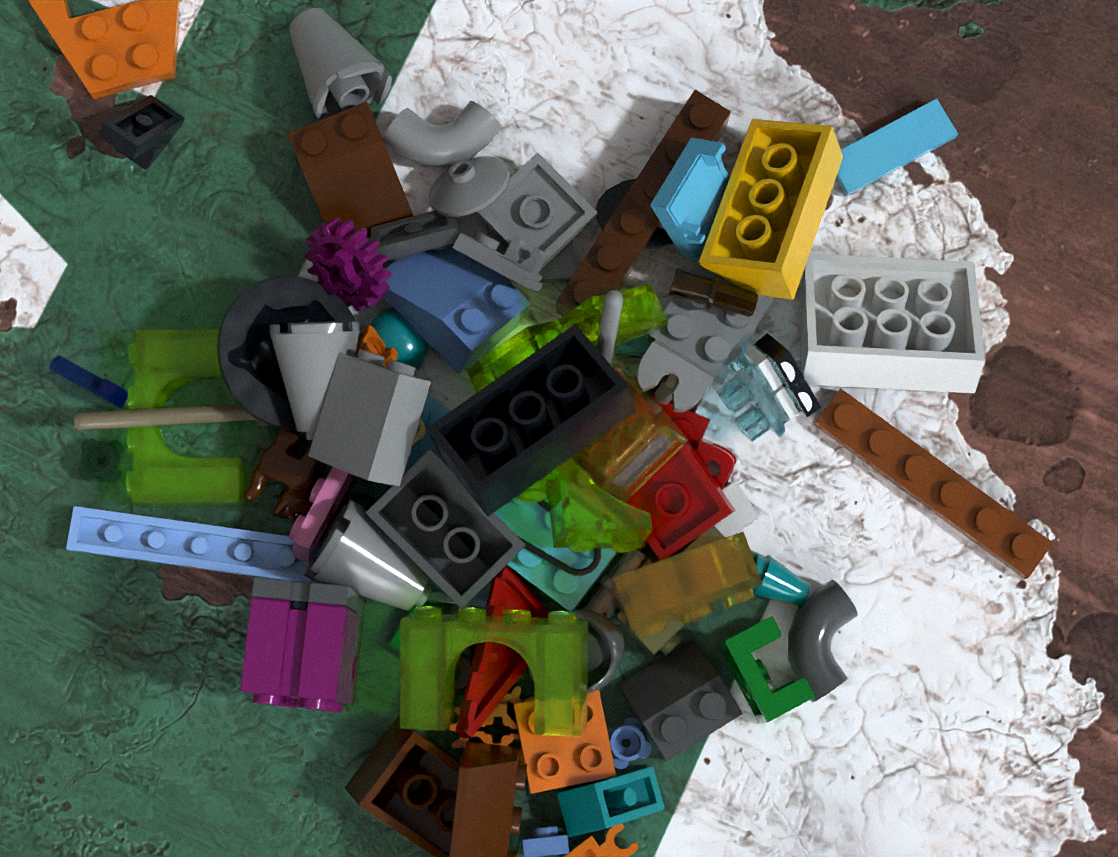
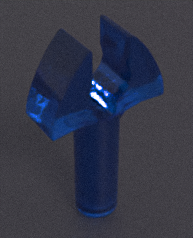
M56 355L50 362L49 368L51 371L122 409L130 395L128 391L105 378L102 379L60 355Z

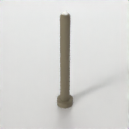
M238 404L84 412L73 416V428L79 431L254 420L256 426H268L269 424L256 419Z

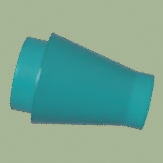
M756 554L745 571L747 577L742 581V586L750 589V595L790 603L799 608L806 601L811 589L810 583L800 579L770 555L762 557Z

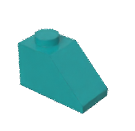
M653 766L557 793L568 837L606 829L665 810Z

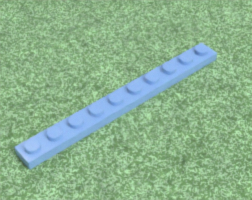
M73 506L66 549L69 551L260 578L320 583L304 575L309 563L293 556V540L289 539V536ZM320 544L318 545L313 555L315 558H318V556L320 555V553L318 552L321 546ZM431 578L428 582L433 584L434 587L426 601L456 604ZM492 580L466 606L485 609Z

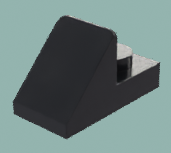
M150 95L104 121L98 136L141 168L147 169L182 126L185 118L153 95Z

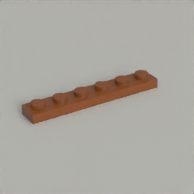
M840 388L814 423L815 427L1023 579L1030 577L1053 545L1052 541Z

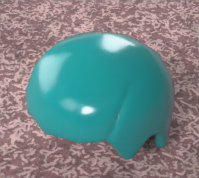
M394 308L385 309L382 313H378L370 325L374 327L382 338L387 350L392 347L397 350L398 358L396 361L416 367L415 372H417L428 353L429 344Z

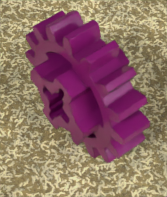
M334 218L330 222H324L311 232L312 236L305 241V244L310 249L304 253V258L311 261L313 266L307 269L309 274L317 275L319 278L318 283L322 284V287L333 296L336 294L347 307L352 305L356 311H361L364 307L370 308L383 298L382 295L390 288L385 281L392 276L391 272L383 268L382 265L388 260V257L378 254L376 249L380 243L378 240L370 241L367 238V229L365 227L356 231L353 220L349 219L342 224L339 218Z

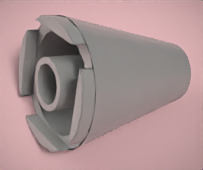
M305 8L294 16L289 26V34L313 113L319 120L364 102L370 105L375 100L379 106L385 100L391 89L392 78L386 67L321 8Z
M338 321L288 323V332L280 333L279 324L270 325V335L297 431L306 432L307 440H313L338 354L343 353L351 356L356 354L360 332L359 321H349V330H343V323H338Z
M351 498L348 505L341 509L324 535L318 551L320 555L318 558L312 556L304 575L311 580L323 584L349 586L360 596L409 611L413 605L421 608L434 587L433 584L428 582L430 577L365 513L367 510Z

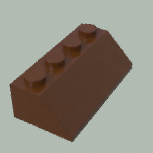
M466 742L459 768L450 857H517V851L509 850L510 834L519 835L522 807L514 806L515 791H524L527 773V763L519 762L520 748Z

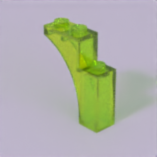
M651 284L619 291L623 296V305L615 346L657 331L668 324ZM606 294L590 297L558 320L524 328L467 368V373L476 393L574 324L579 327L596 347Z
M572 457L514 498L520 499V501L525 503H536L548 499L554 548H569L572 552H587L594 548H612L613 551L619 553L631 552L640 548L652 531L651 515L649 512L634 508L607 493L579 467Z

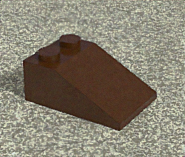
M367 102L287 133L324 222H330L334 218H339L342 224L349 219L353 220L356 231L363 227L367 229L368 238L371 237L370 227L413 216Z
M398 716L344 788L360 807L433 857H450L461 762L431 738Z

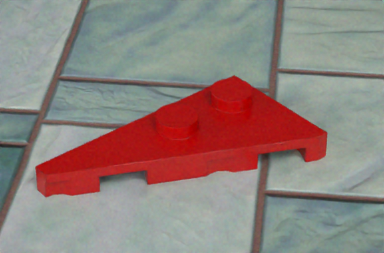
M508 565L491 582L455 730L462 739L472 738L526 670L528 667L526 652L530 644V637L538 628L555 618Z

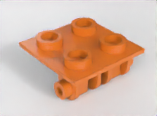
M599 690L571 699L549 697L513 704L523 761L527 763L526 777L530 794L616 777Z

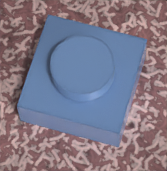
M558 826L531 828L532 837H524L522 839L524 857L569 853L567 833L558 834Z

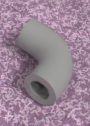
M469 101L455 119L443 125L431 124L409 108H406L391 122L384 134L383 141L400 155L422 166L449 167L459 161L472 159L488 146L502 129V126L488 110L474 101Z

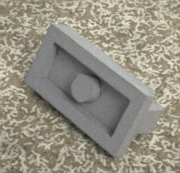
M479 231L475 238L460 232L452 248L523 287L537 292L540 291L543 284L539 283L542 276L538 275L547 257L545 251L535 247L531 256L524 260L522 252L527 242L520 238H513L504 254L498 251L502 243Z

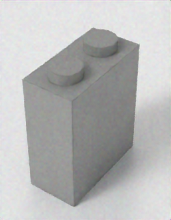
M359 349L357 357L339 353L308 456L365 480L400 487L431 381L414 376L416 369L414 366L394 360H389L388 366L383 365L385 356L362 349Z

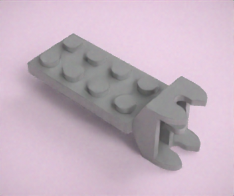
M698 261L694 263L689 271L691 274L715 279V276L720 277L702 267ZM722 277L719 278L721 283L738 287ZM758 295L755 311L752 316L747 317L711 306L710 310H707L706 305L673 296L649 334L647 342L651 343L639 364L632 385L639 388L641 392L647 391L654 394L656 402L661 405L673 402V411L675 412L687 410L696 412L712 383L723 384L773 302L774 297Z

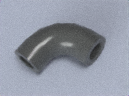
M835 580L829 581L816 590L796 611L788 632V661L796 679L804 678L808 681L816 696L810 700L812 703L821 699L848 679L831 652V641L834 634L841 627L858 616V612L849 596Z

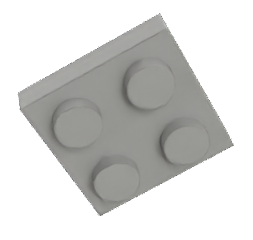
M537 152L509 179L503 193L494 202L477 211L476 214L507 246L510 245L515 237L526 241V247L522 252L524 260L531 256L535 247L545 251L547 257L541 267L542 269L597 217L598 212Z

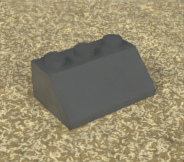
M431 449L403 474L400 487L392 485L365 512L461 609L526 546L495 513L488 517L450 468Z

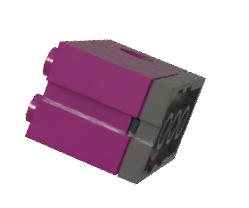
M254 577L252 589L254 599L251 598L240 692L253 694L252 703L298 708L299 706L319 711L342 713L343 704L354 705L364 622L362 617L364 618L366 600L349 586Z

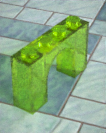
M219 329L136 330V342H131L129 345V364L131 368H135V385H129L128 388L129 410L163 408L170 395L186 383L196 380L223 379L217 355ZM160 426L128 428L127 449L129 454H133V471L127 472L126 492L128 497H133L132 503L141 508L245 507L243 492L245 491L246 464L240 458L182 457L173 453L168 448L163 439Z
M424 606L414 608V613L400 620V729L445 731L454 722L456 665L466 647L479 642H497L507 645L517 651L529 665L535 684L534 735L580 737L587 728L588 620L576 619L575 612L553 611L548 613V618H531V611L505 610L503 611V617L486 616V610L481 608L459 609V615L442 614V608Z

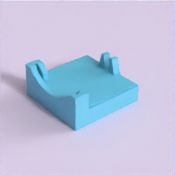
M690 138L650 204L683 259L699 262L730 179V175L724 168L721 159L722 154L726 150L725 145L721 142Z

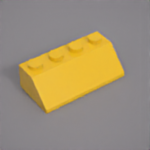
M761 119L751 120L700 256L699 263L702 267L742 289L755 292L759 296L794 300L843 159V154L832 126Z

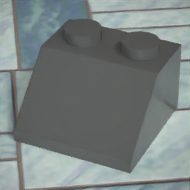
M693 639L618 684V687L663 761H668L743 714L723 680Z

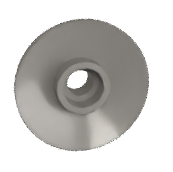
M480 156L470 160L459 161L444 172L433 184L429 193L430 205L437 214L445 217H460L475 213L494 202L503 193L510 179L509 169L503 160L492 156Z

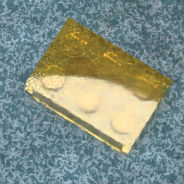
M743 531L613 577L611 588L628 635L638 632L642 640L665 632L669 628L667 622L681 617L684 625L709 616L708 614L712 613L710 606L723 602L725 610L749 602L752 598H755L753 591L763 583Z

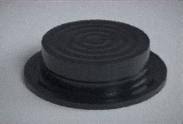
M278 276L252 285L243 291L228 308L222 320L217 340L220 372L230 395L233 396L238 405L256 419L275 427L297 429L272 343L270 325L279 324L280 333L288 332V323L338 321V323H343V330H349V321L356 320L346 304L336 294L333 296L322 287V284L307 278Z

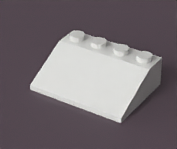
M809 254L803 271L801 373L804 376L802 384L807 381L808 385L958 393L976 392L985 362L974 262Z

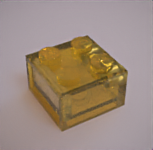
M615 366L614 369L630 387L636 411L579 451L575 456L601 489L626 502L689 440L648 391L641 392L637 386L636 379Z

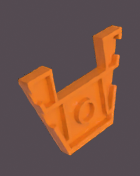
M28 0L93 99L175 78L179 38V4L182 0H138L74 18L70 16L67 0Z

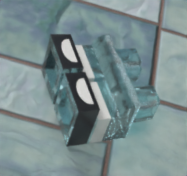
M768 333L727 366L733 377L716 391L722 402L734 414L748 403L751 407L735 418L734 421L739 430L751 442L769 430L780 438L785 432L784 424L801 412L808 418L821 408L790 351Z

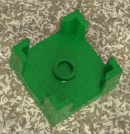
M773 616L717 645L758 724L768 723L816 697L808 681L804 678L791 681L771 691L768 684L772 683L765 666L760 659L755 660L751 652L781 637V631Z

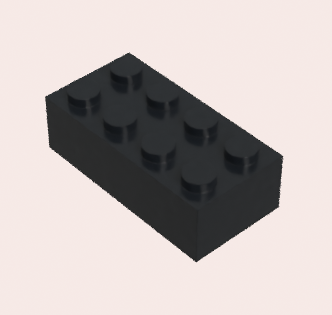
M574 324L427 427L426 430L439 456L488 517L636 410L629 385L579 327Z

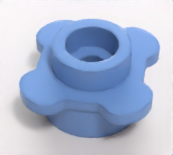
M634 717L626 718L622 725L614 729L607 728L614 767L617 769H624L630 761L637 758L645 759L651 754V744L645 741V737L640 731L641 722ZM624 739L630 741V745L626 748L622 746Z

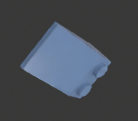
M452 245L443 250H426L411 254L403 260L393 262L386 268L391 272L392 276L385 281L390 288L382 295L383 298L412 325L424 340L458 374H461L515 330L531 305L505 276L452 248Z

